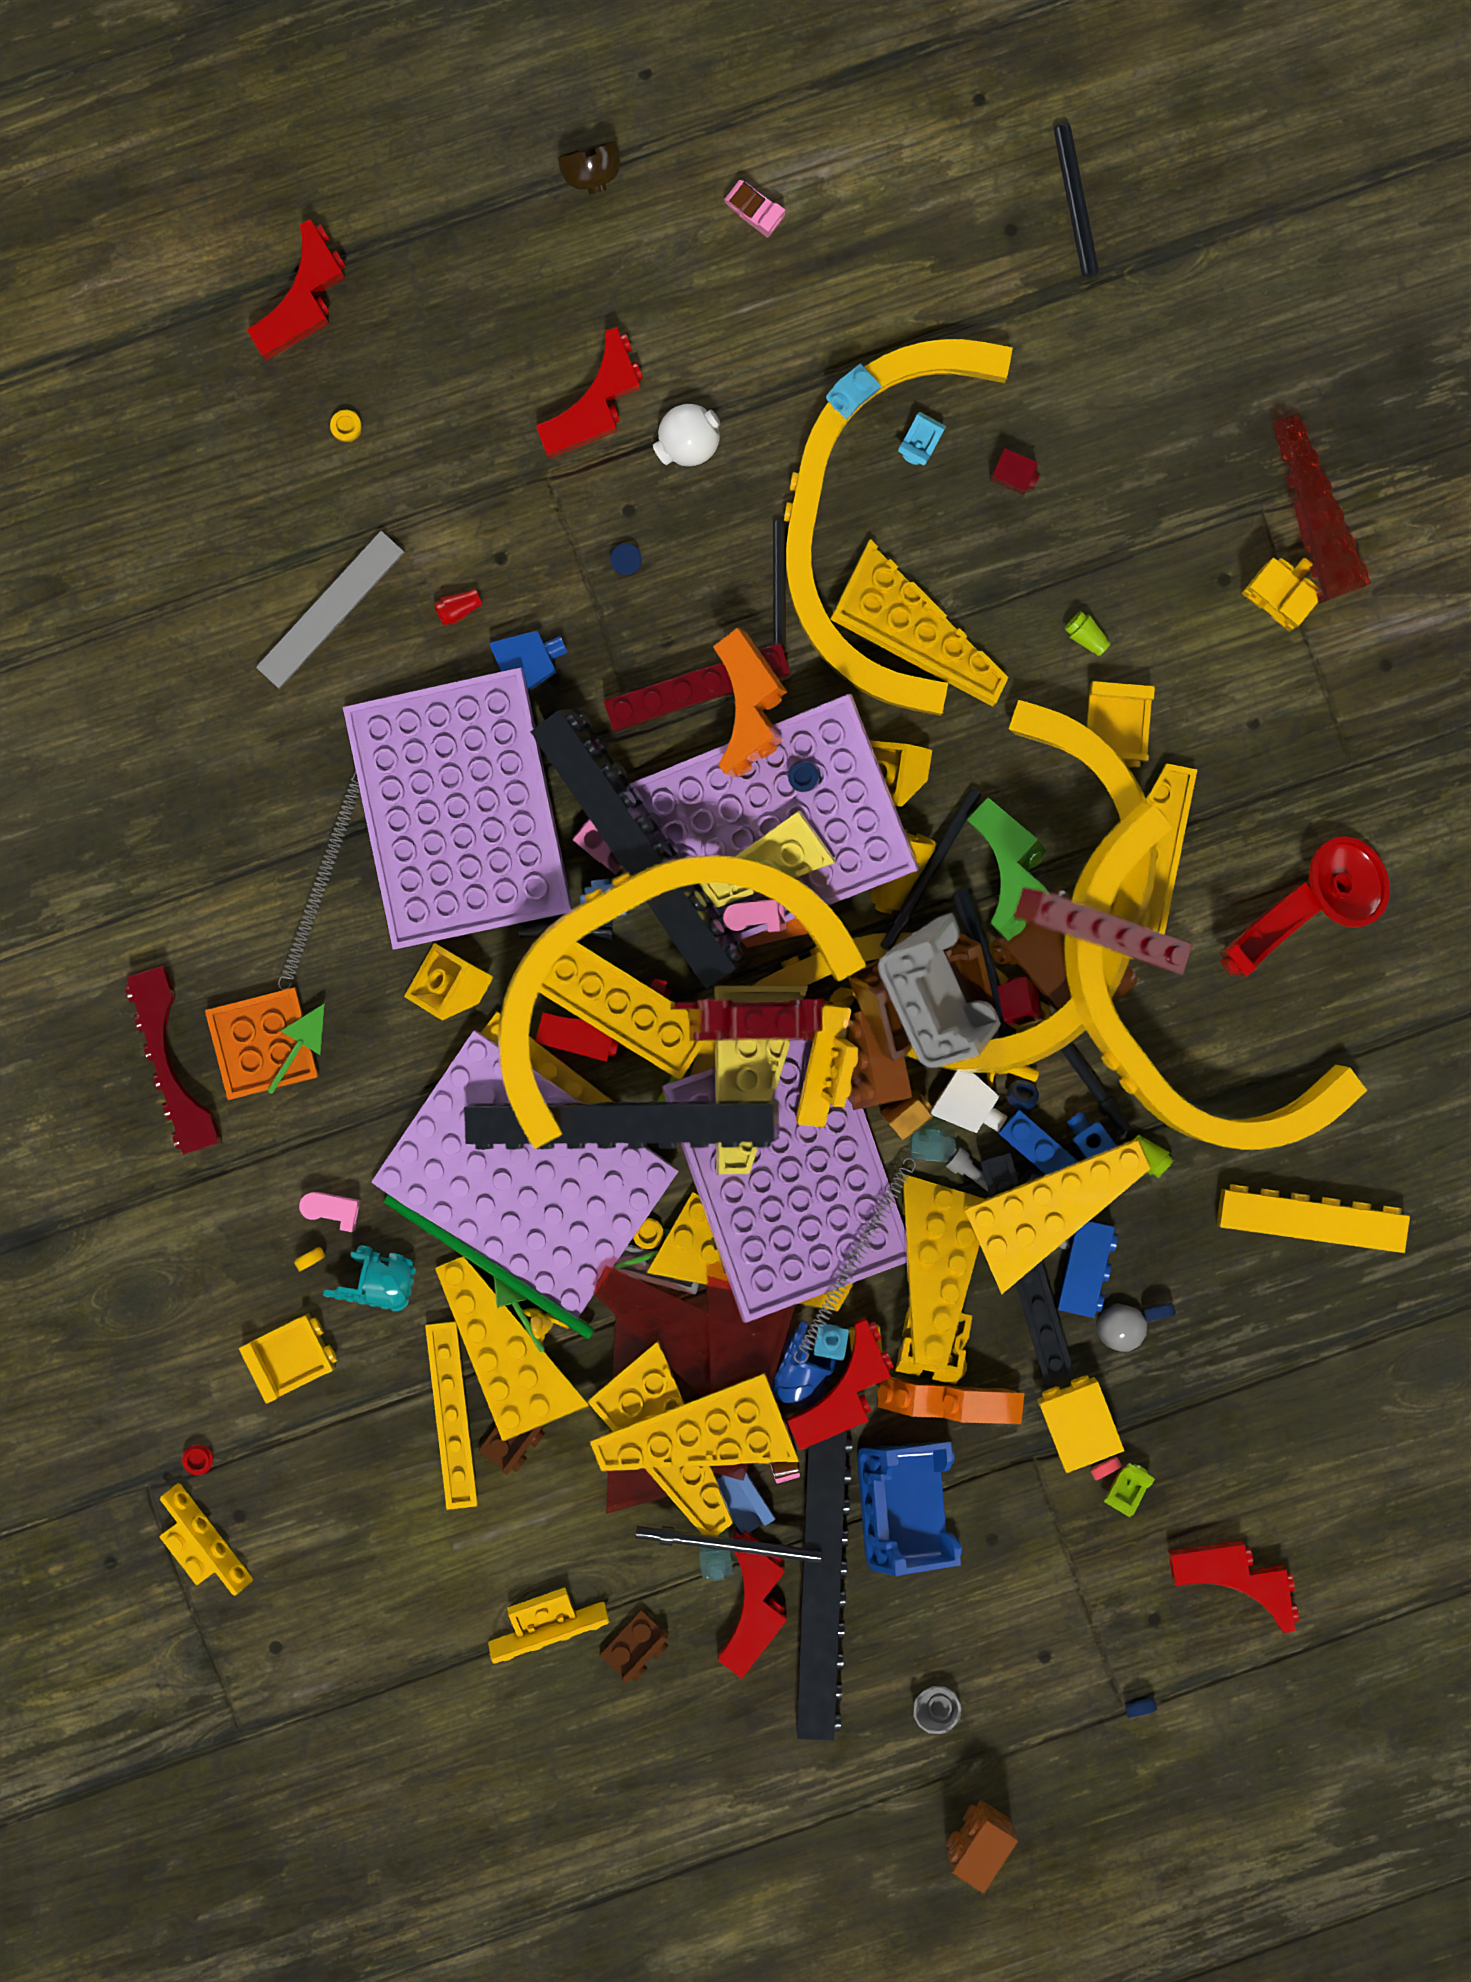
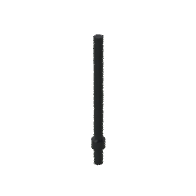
M973 788L969 790L902 908L893 915L889 922L891 927L880 944L883 949L891 950L900 934L906 932L911 923V915L980 798L981 793Z
M1069 1043L1060 1049L1098 1101L1099 1105L1097 1107L1104 1116L1108 1115L1121 1134L1128 1131L1131 1126L1117 1108L1120 1105L1113 1096L1109 1097L1072 1044Z
M637 1526L635 1538L660 1541V1545L672 1546L675 1543L821 1563L822 1550L674 1531V1527L662 1526V1529Z

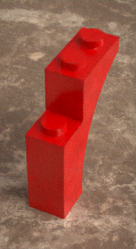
M311 219L300 224L302 255L299 270L291 289L282 302L269 315L246 329L265 361L329 324L325 317L326 314L330 313L320 296L316 299L314 296L345 279L341 269L346 267L337 251L330 253L325 244L330 239L321 224L315 227Z
M617 327L605 331L606 343L602 365L597 377L585 395L561 415L536 425L548 459L616 433L617 428L615 424L620 422L614 404L608 406L607 403L640 390L638 381L643 380L642 373L637 362L631 364L627 352L632 351L626 333L620 335Z
M1307 883L1299 884L1243 929L1244 932L1219 951V954L1223 957L1219 962L1230 975L1234 974L1238 977L1248 976L1278 945L1321 910Z
M654 979L649 988L668 1000L670 999L672 989L666 988L668 982ZM546 1012L542 1014L535 1040L539 1044L606 1062L609 1056L615 1057L619 1045L618 1041L583 1019L567 1018Z
M866 1317L854 1322L855 1337L852 1355L848 1366L837 1384L819 1402L787 1418L799 1450L868 1422L866 1413L871 1412V1408L865 1394L858 1396L857 1392L891 1378L888 1370L894 1368L887 1350L882 1353L879 1350L876 1341L882 1338L875 1322L868 1324Z
M736 1529L730 1536L733 1539L759 1542L755 1536L746 1530L741 1533ZM734 1551L743 1575L744 1601L738 1623L731 1637L717 1654V1660L742 1679L787 1621V1614L784 1613L786 1608L773 1597L769 1600L765 1598L785 1573V1566L782 1565L784 1559L780 1557Z
M1241 1540L1168 1551L1172 1582L1175 1586L1215 1584L1236 1589L1263 1605L1272 1615L1283 1633L1296 1631L1294 1622H1299V1613L1296 1603H1291L1290 1592L1295 1591L1292 1573H1287V1570L1282 1565L1249 1570V1567L1253 1566L1251 1548H1246Z

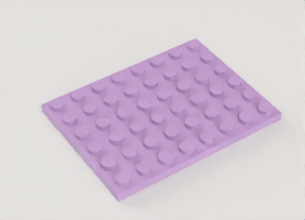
M523 668L343 707L393 950L565 914L573 909L540 747L530 732L535 728Z
M852 694L773 725L783 741L777 745V750L772 755L764 759L759 758L751 764L753 768L741 777L735 776L733 778L724 774L718 765L729 745L728 743L629 784L640 791L645 800L643 805L647 811L657 816L662 824L660 830L666 839H672L679 849V854L677 855L679 858L700 855L735 857L800 810L836 862L802 876H797L794 879L812 890L827 905L920 870ZM807 760L818 766L821 779L819 785L814 790L799 792L789 784L788 772L796 762ZM756 892L718 908L715 905L712 906L720 916L724 915L726 908L730 905L772 898ZM784 907L786 922L795 919L796 917ZM757 924L740 931L731 930L730 932L735 940L738 941L768 929L767 924Z
M474 1030L371 1183L406 1207L470 1245L578 1318L679 1172V1169L649 1148L632 1149L628 1148V1143H616V1148L599 1149L597 1148V1143L585 1144V1148L567 1149V1144H555L553 1149H534L532 1144H524L523 1149H506L505 1144H494L493 1149L487 1150L475 1149V1144H465V1106L471 1103H510L502 1080L498 1045L477 1030ZM532 1069L536 1085L545 1103L580 1102Z
M813 1040L789 1041L788 1053L777 1088L774 1090L771 1101H778L779 1139L771 1142V1147L757 1149L750 1174H716V1143H709L707 1148H690V1143H681L743 1322L752 1321L831 1291L830 1289H836L833 1284H838L836 1279H841L839 1274H844L842 1269H847L846 1266L856 1273L844 1270L853 1279L841 1275L851 1284L907 1263L906 1231L896 1202L893 1203L883 1199L893 1208L880 1204L890 1213L878 1209L887 1218L875 1214L877 1218L884 1222L872 1219L881 1228L869 1224L878 1233L866 1229L875 1238L863 1234L873 1243L860 1239L864 1238L862 1233H867L865 1228H869L868 1223H872L871 1218H875L873 1213H878L876 1208H881L879 1203H884L882 1198H887L885 1193H890L888 1191L890 1185L864 1110H853L852 1104L847 1097L845 1107H835L830 1104L824 1127L799 1125L795 1121ZM715 1068L661 1086L666 1102L716 1101ZM886 1194L891 1200L895 1201L892 1195ZM859 1239H860L865 1245H867L868 1247H870V1248H867V1247H865V1246L858 1245L861 1249H863V1250H864L865 1252H867V1253H864V1252L859 1251V1250H855L858 1254H860L861 1256H863L864 1259L861 1258V1257H859V1256L852 1255L855 1259H857L858 1261H860L861 1264L858 1263V1262H856V1261L849 1260L852 1264H854L855 1266H857L858 1269L855 1268V1267H853V1266H850V1265H846V1266H845L846 1263L850 1264V1263L848 1262V1259H849V1258H852V1257H851V1253H855L853 1249H854V1248H858L856 1244H857V1243H861V1242L859 1241ZM838 1280L843 1286L848 1285V1283Z

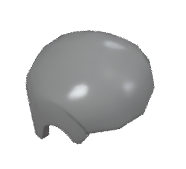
M1119 1303L1113 1304L1103 1310L1098 1318L1097 1334L1107 1347L1116 1351L1129 1352L1139 1347L1147 1335V1321L1145 1316L1136 1308Z
M932 1686L925 1689L915 1699L913 1716L918 1726L930 1734L946 1733L960 1720L962 1712L961 1702L956 1693L947 1687Z

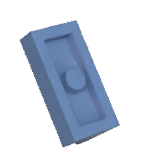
M742 1464L717 1479L734 1523L741 1533L744 1530L751 1532L760 1525L764 1524L766 1526L775 1520L774 1514Z

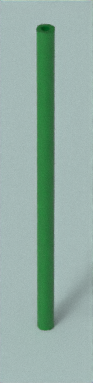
M389 1194L385 1198L383 1203L586 1339H590L595 1331L594 1328L470 1245L406 1207Z

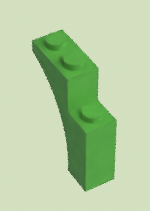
M987 798L967 821L977 833L989 842L997 858L1001 877V892L991 924L1006 940L1010 941L1013 936L1021 933L1026 925V921L1014 917L1023 886L1048 892L1037 879L1028 873L1031 868L1040 864L1047 850L1036 837L990 798Z

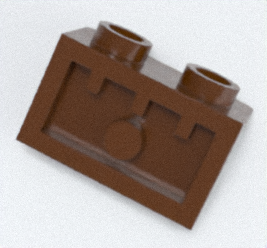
M544 1425L506 1441H502L496 1426L478 1451L503 1469L502 1472L507 1475L511 1469L517 1472L527 1459L523 1453L528 1446L532 1445L535 1448L546 1432L542 1430Z
M641 1608L603 1649L599 1656L622 1676L621 1680L627 1684L631 1678L637 1681L648 1668L645 1663L652 1656L657 1659L668 1647L666 1640L669 1633Z

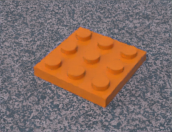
M296 987L205 1010L228 1100L268 1090L298 1042L281 1031L304 1017ZM302 1045L277 1088L319 1077L311 1049Z

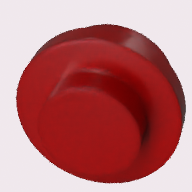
M191 1445L183 1453V1467L192 1475H203L213 1465V1454L205 1445Z

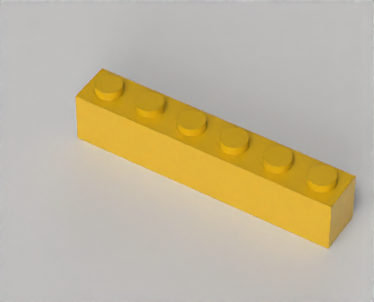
M1230 1184V1190L1221 1189L1216 1223L1219 1227L1405 1253L1410 1216L1401 1214L1402 1208L1383 1206V1211L1371 1210V1204L1355 1201H1353L1352 1207L1341 1206L1340 1199L1322 1197L1321 1203L1309 1201L1310 1195L1291 1193V1198L1279 1197V1191L1261 1188L1260 1194L1249 1193V1187L1234 1184Z

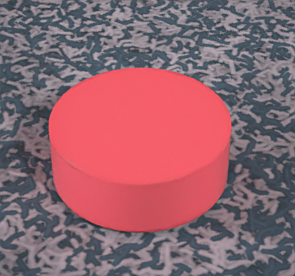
M1113 1456L1091 1468L1090 1472L1096 1481L1121 1468L1122 1464L1118 1457Z

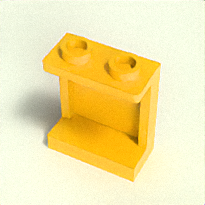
M1093 681L1090 683L1086 727L1111 747L1127 767L1139 768L1141 762L1146 763L1149 760V755L1147 754L1151 703L1154 699L1155 686Z
M309 1313L239 1348L266 1404L336 1369L334 1363L338 1360L335 1352L330 1345L325 1346L320 1336L324 1334L319 1320L316 1317L311 1318Z
M1088 1375L1072 1380V1386L1061 1390L1059 1387L1050 1388L1042 1392L1043 1397L1037 1399L1057 1449L1058 1457L1066 1473L1124 1451L1099 1383L1095 1377L1089 1379Z

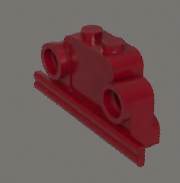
M823 999L789 1000V1002L698 1000V1002H672L671 1010H689V1041L814 1040V1032L823 1031L824 1004L833 1005V1002H824Z

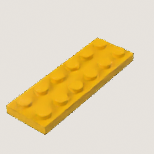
M577 942L570 946L555 962L538 991L678 1080L684 1077L705 1041H689V1012L686 1010H671L672 1001Z

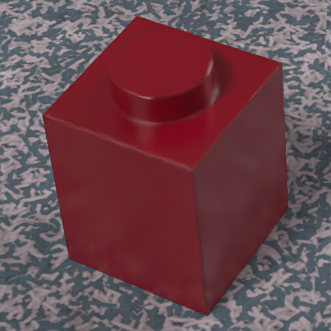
M1004 448L990 481L1025 495L1028 488L1034 490L1041 473L1035 471L1038 462Z
M1013 977L1007 983L997 986L1003 1020L1015 1030L1044 1020L1038 988L1027 977Z

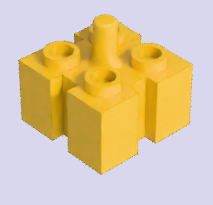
M1273 557L1261 568L1241 593L1260 609L1262 608L1269 613L1271 618L1289 632L1302 623L1322 598L1317 593L1319 590L1317 585L1307 578L1303 579L1313 566L1312 562L1307 558H1303L1294 569L1284 559L1280 558L1277 561Z
M908 1308L902 1336L905 1339L899 1348L895 1371L920 1376L922 1371L926 1369L913 1366L911 1309ZM961 1313L944 1375L933 1372V1380L956 1385L960 1379L966 1351L962 1349L969 1339L972 1315Z

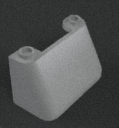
M952 913L934 919L886 952L880 960L878 967L917 1058L922 1064L931 1068L980 1055L1001 1025L995 1010L989 1003L981 1000L966 1003L943 949L953 946L959 938V928Z

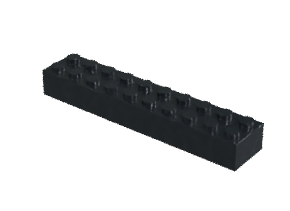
M578 708L558 710L530 731L630 877L654 865L679 859L677 845L672 839H666L660 830L662 828L661 822L654 813L647 811L643 805L645 800L637 788L629 785L625 779L627 777L625 769L619 762L612 760L608 754L610 751L609 746L601 736L595 735L591 729L592 722L584 711H579ZM698 884L680 886L646 900L706 990L724 983L751 964V961L748 959V949L740 940H735L730 932L731 929L724 923L723 915H718L712 906L714 904Z

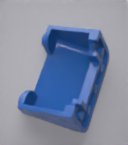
M932 1441L865 1447L859 1450L857 1462L866 1562L872 1571L900 1576L961 1566L962 1546L959 1539L952 1533L946 1532L941 1472L949 1471L954 1463L955 1456L951 1442Z

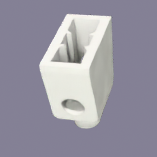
M954 1071L932 1106L933 1110L929 1112L938 1118L977 1133L983 1123L998 1132L1008 1117L993 1107L999 1096L974 1073Z

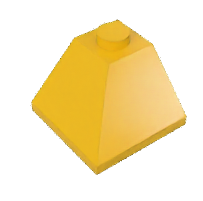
M870 741L894 805L902 807L928 781L932 750L910 744Z
M434 943L404 997L437 1018L444 1020L479 1004L493 976Z

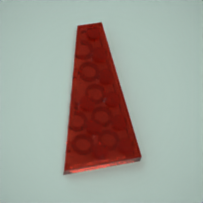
M1296 414L1273 423L1281 456L1290 465L1291 475L1287 476L1289 487H1295L1298 501L1294 502V507L1304 547L1313 556L1314 563L1310 567L1312 578H1318L1321 592L1316 594L1318 603L1327 602L1370 585L1368 568L1359 557L1356 550V541L1346 527L1344 513L1336 504L1332 494L1331 483L1324 476L1319 465L1318 453L1310 444L1304 422Z
M706 1275L710 1394L763 1373L766 1374L771 1387L796 1304L752 1321L743 1322L729 1281ZM749 1463L712 1466V1471L744 1481Z

